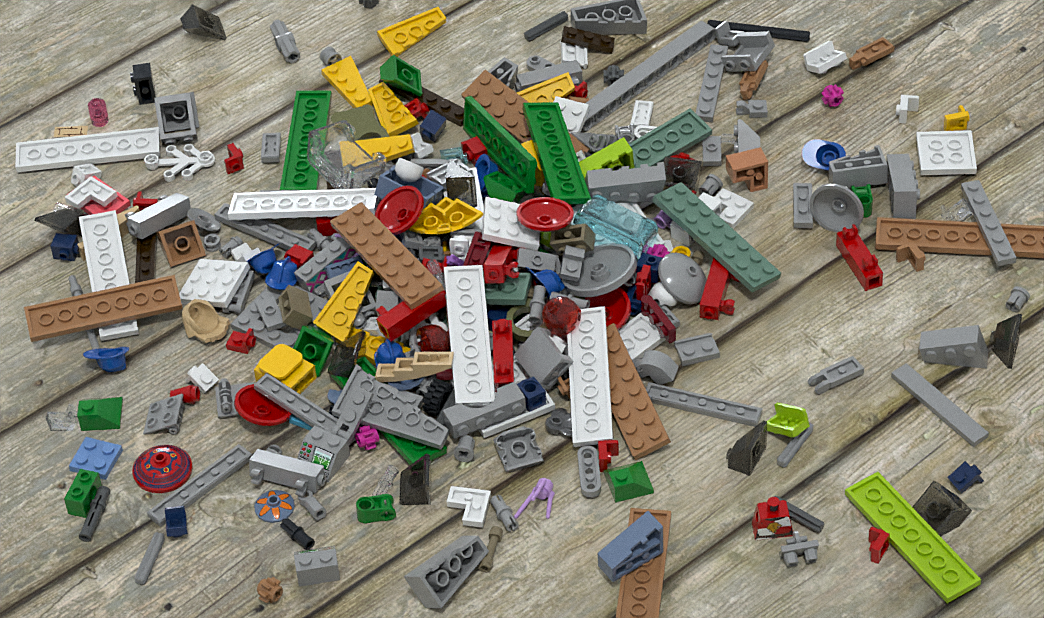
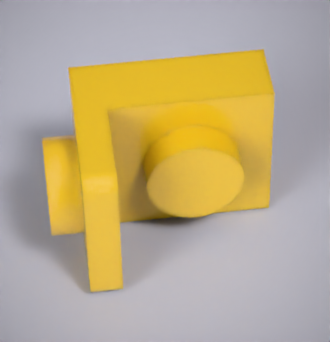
M963 105L958 106V113L944 116V131L967 129V122H969L970 117Z

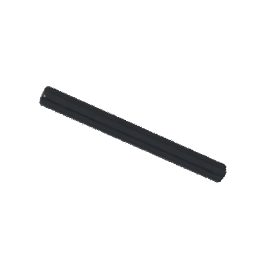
M708 20L707 24L716 28L724 21ZM728 22L730 30L769 31L773 38L807 42L810 40L809 31Z

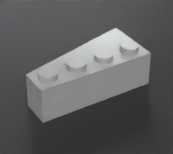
M610 0L571 8L570 23L576 29L591 31L601 35L647 34V18L640 0Z
M887 154V181L893 218L916 219L917 200H920V189H918L914 162L910 161L909 154Z
M659 162L657 166L648 167V164L640 165L641 168L629 169V166H624L615 171L612 168L587 171L585 182L591 200L654 203L652 201L653 196L663 191L666 181L664 162Z
M461 536L406 574L404 578L425 608H442L489 550L479 536Z

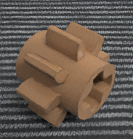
M274 577L262 579L257 586V592L260 595L259 599L265 603L278 601L283 593L282 586H280L281 581Z

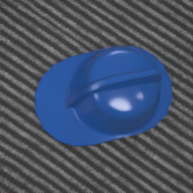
M820 139L807 142L802 149L803 160L809 166L823 170H829L830 161L846 156V152L840 144Z
M482 154L475 164L481 191L486 187L483 179L484 176L498 171L497 164L490 161L487 154Z
M279 244L256 254L247 261L248 264L257 273H269L274 262L277 261L274 248Z
M287 256L285 260L275 261L265 279L266 284L278 290H285L288 285L294 286L297 282L294 274L298 270L296 263L291 261L290 256Z
M525 267L526 271L531 273L532 279L538 285L546 288L545 293L549 301L553 291L560 293L564 289V284L556 272L545 269L534 273L528 267Z
M388 339L378 347L374 354L376 367L378 364H395L396 358H406L400 344L393 341L390 342Z
M129 347L92 349L84 352L83 356L89 359H96L99 367L103 370L115 372L126 368L125 353L129 351Z

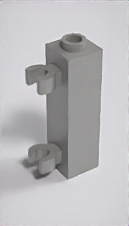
M573 60L516 75L517 82L514 83L516 92L522 91L569 72L573 84L578 86L583 82L582 69L578 61Z
M179 193L169 197L162 195L158 197L159 202L136 214L132 211L125 214V217H128L126 225L130 235L144 239L186 217L187 211L191 208L189 197Z
M257 449L249 460L250 476L253 477L251 480L253 484L259 485L262 479L298 488L295 495L303 497L308 490L316 493L321 486H324L326 481L323 465Z

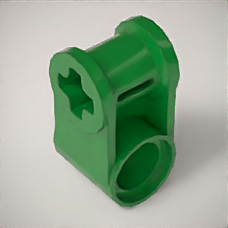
M870 184L861 187L850 186V190L856 194L862 203L864 210L863 218L871 216L873 197Z
M382 494L359 498L356 502L358 521L367 524L394 519L396 511L393 508V496Z

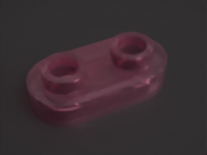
M101 98L92 99L88 103L91 123L95 127L105 126L109 122L106 103Z

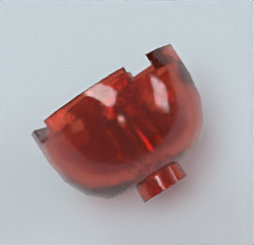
M557 296L551 298L546 302L541 311L543 325L552 334L557 336L569 334L576 328L575 323L577 320L580 321L581 319L579 306L568 297Z
M435 324L417 329L416 337L420 336V341L417 344L421 347V352H450L448 331Z

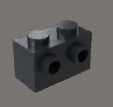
M150 63L132 65L133 72L130 73L131 83H135L133 92L134 96L138 97L139 105L155 103L156 91Z

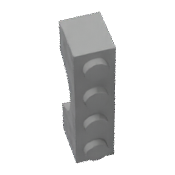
M512 382L497 388V396L488 406L470 408L459 403L444 409V424L454 439L465 436L468 433L526 411L525 396L517 384Z

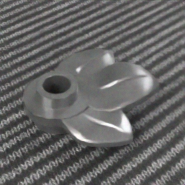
M564 408L552 411L551 417H548L545 422L547 431L551 434L562 433L565 436L571 437V413H567Z

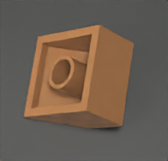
M194 220L156 232L170 267L206 255Z

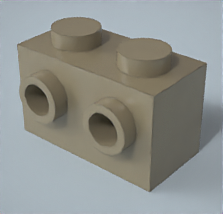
M586 223L570 225L551 232L549 245L562 256L566 245L585 249L586 253L594 251L596 234Z
M288 285L278 297L282 321L292 328L301 330L302 326L310 324L313 318L307 292Z

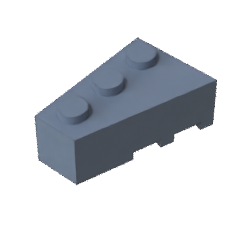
M649 511L645 512L597 553L598 567L614 582L663 553V526Z

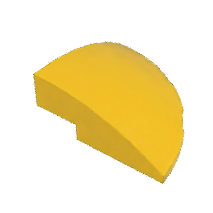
M445 197L437 205L430 203L425 207L417 222L408 230L421 234L449 233L474 223L483 216V212L459 199L453 201Z

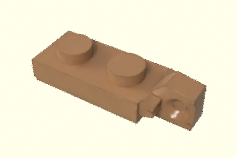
M884 37L875 40L856 50V53L849 58V67L854 70L860 68L861 65L866 66L894 52L895 46Z
M766 60L762 62L756 71H745L739 83L743 100L750 99L753 95V90L757 89L768 67Z

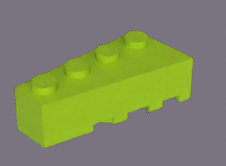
M623 137L580 161L579 165L584 179L587 171L612 168L615 171L624 166H629V169H633V150L626 139Z

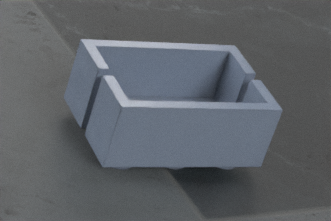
M393 166L389 171L387 170L379 176L374 195L382 200L396 188L413 186L423 195L424 209L430 203L437 205L441 201L445 187L423 176L415 182L403 181L397 176L395 166Z

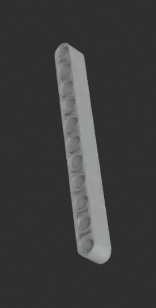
M704 21L698 22L584 103L588 104L590 109L582 129L584 131L590 130L711 43L716 37L715 28Z

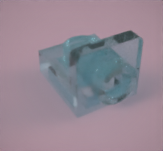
M461 147L440 150L441 159L447 161L451 158L459 159L463 164H468L467 154H463Z

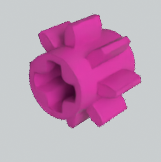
M836 84L828 85L824 88L822 92L824 97L821 99L825 105L828 104L829 107H836L842 103L844 92Z
M654 244L653 248L649 246L646 253L663 258L670 252L664 245Z
M370 425L358 428L359 433L355 434V439L359 448L364 447L365 450L376 448L375 443L379 442L377 430L375 428L370 429Z

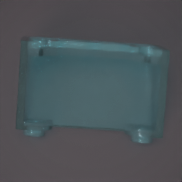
M601 195L592 196L578 210L572 224L586 223L594 233L617 244L628 246L634 252L637 262L642 253L647 252L658 233V226L653 220H649Z

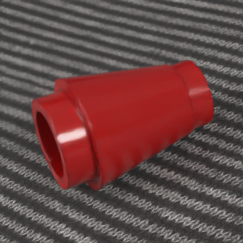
M193 384L170 391V397L183 394L182 401L184 403L195 404V402L200 401V389Z

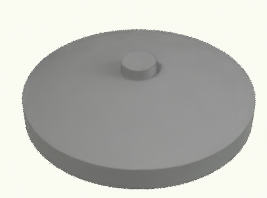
M609 243L594 246V251L584 253L579 281L576 282L562 278L565 289L575 296L594 297L603 295L622 286L632 277L637 267V260L631 248L622 244Z

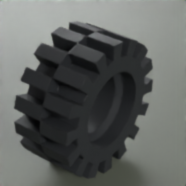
M434 379L430 383V387L428 386L427 393L424 394L423 411L438 417L454 388L453 385L439 379Z

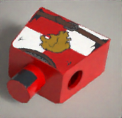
M770 497L767 502H761L756 505L752 519L755 540L793 536L791 518L785 500Z

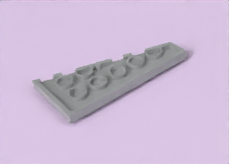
M356 364L332 409V415L340 417L354 386L357 385L374 394L360 424L370 425L371 428L442 450L449 436V429L432 417L426 416L418 407L409 404L404 397L387 385L375 380L374 376L370 373L367 374Z

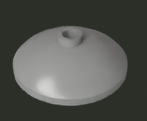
M824 184L818 187L810 198L811 213L817 223L826 230L837 233L842 231L843 227L847 229L852 228L853 224L858 228L863 220L864 210L861 201L856 194L842 185Z
M669 253L663 257L659 263L658 273L667 292L682 303H699L707 281L705 273L699 264L689 256L681 253Z

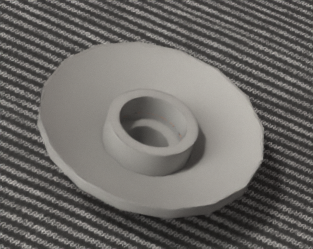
M190 208L187 211L188 218L191 221H195L198 230H220V222L215 220V217L210 213L198 208Z

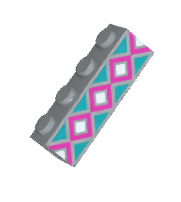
M336 238L294 272L299 286L314 294L313 290L324 283L325 280H328L324 269L325 266L350 259L357 252L343 238Z

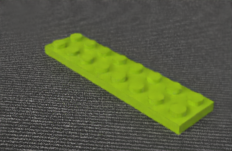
M879 472L845 489V495L877 529L890 533L889 542L946 603L981 585V579Z

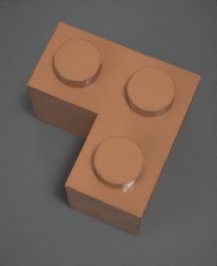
M761 147L726 155V171L732 183L745 181L750 192L768 188V160Z

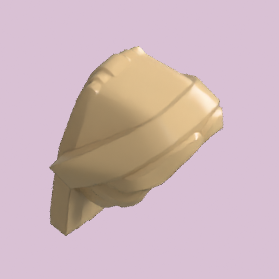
M194 299L182 311V320L188 338L195 336L204 343L214 342L223 338L229 329V318L219 316L215 308L206 300Z

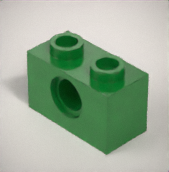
M85 469L79 470L64 498L68 514L83 518L87 517L91 508V500L95 498L99 486H102L99 472Z

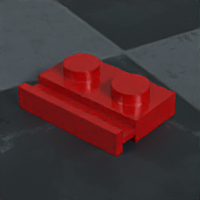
M643 265L641 272L637 273V300H641V297L648 295L651 290V266Z

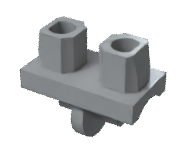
M794 531L792 533L793 538L786 539L787 545L781 546V551H779L780 559L784 558L787 567L798 565L797 555L803 554L806 563H814L818 559L817 550L819 543L818 540L808 541L807 536H799L798 531Z

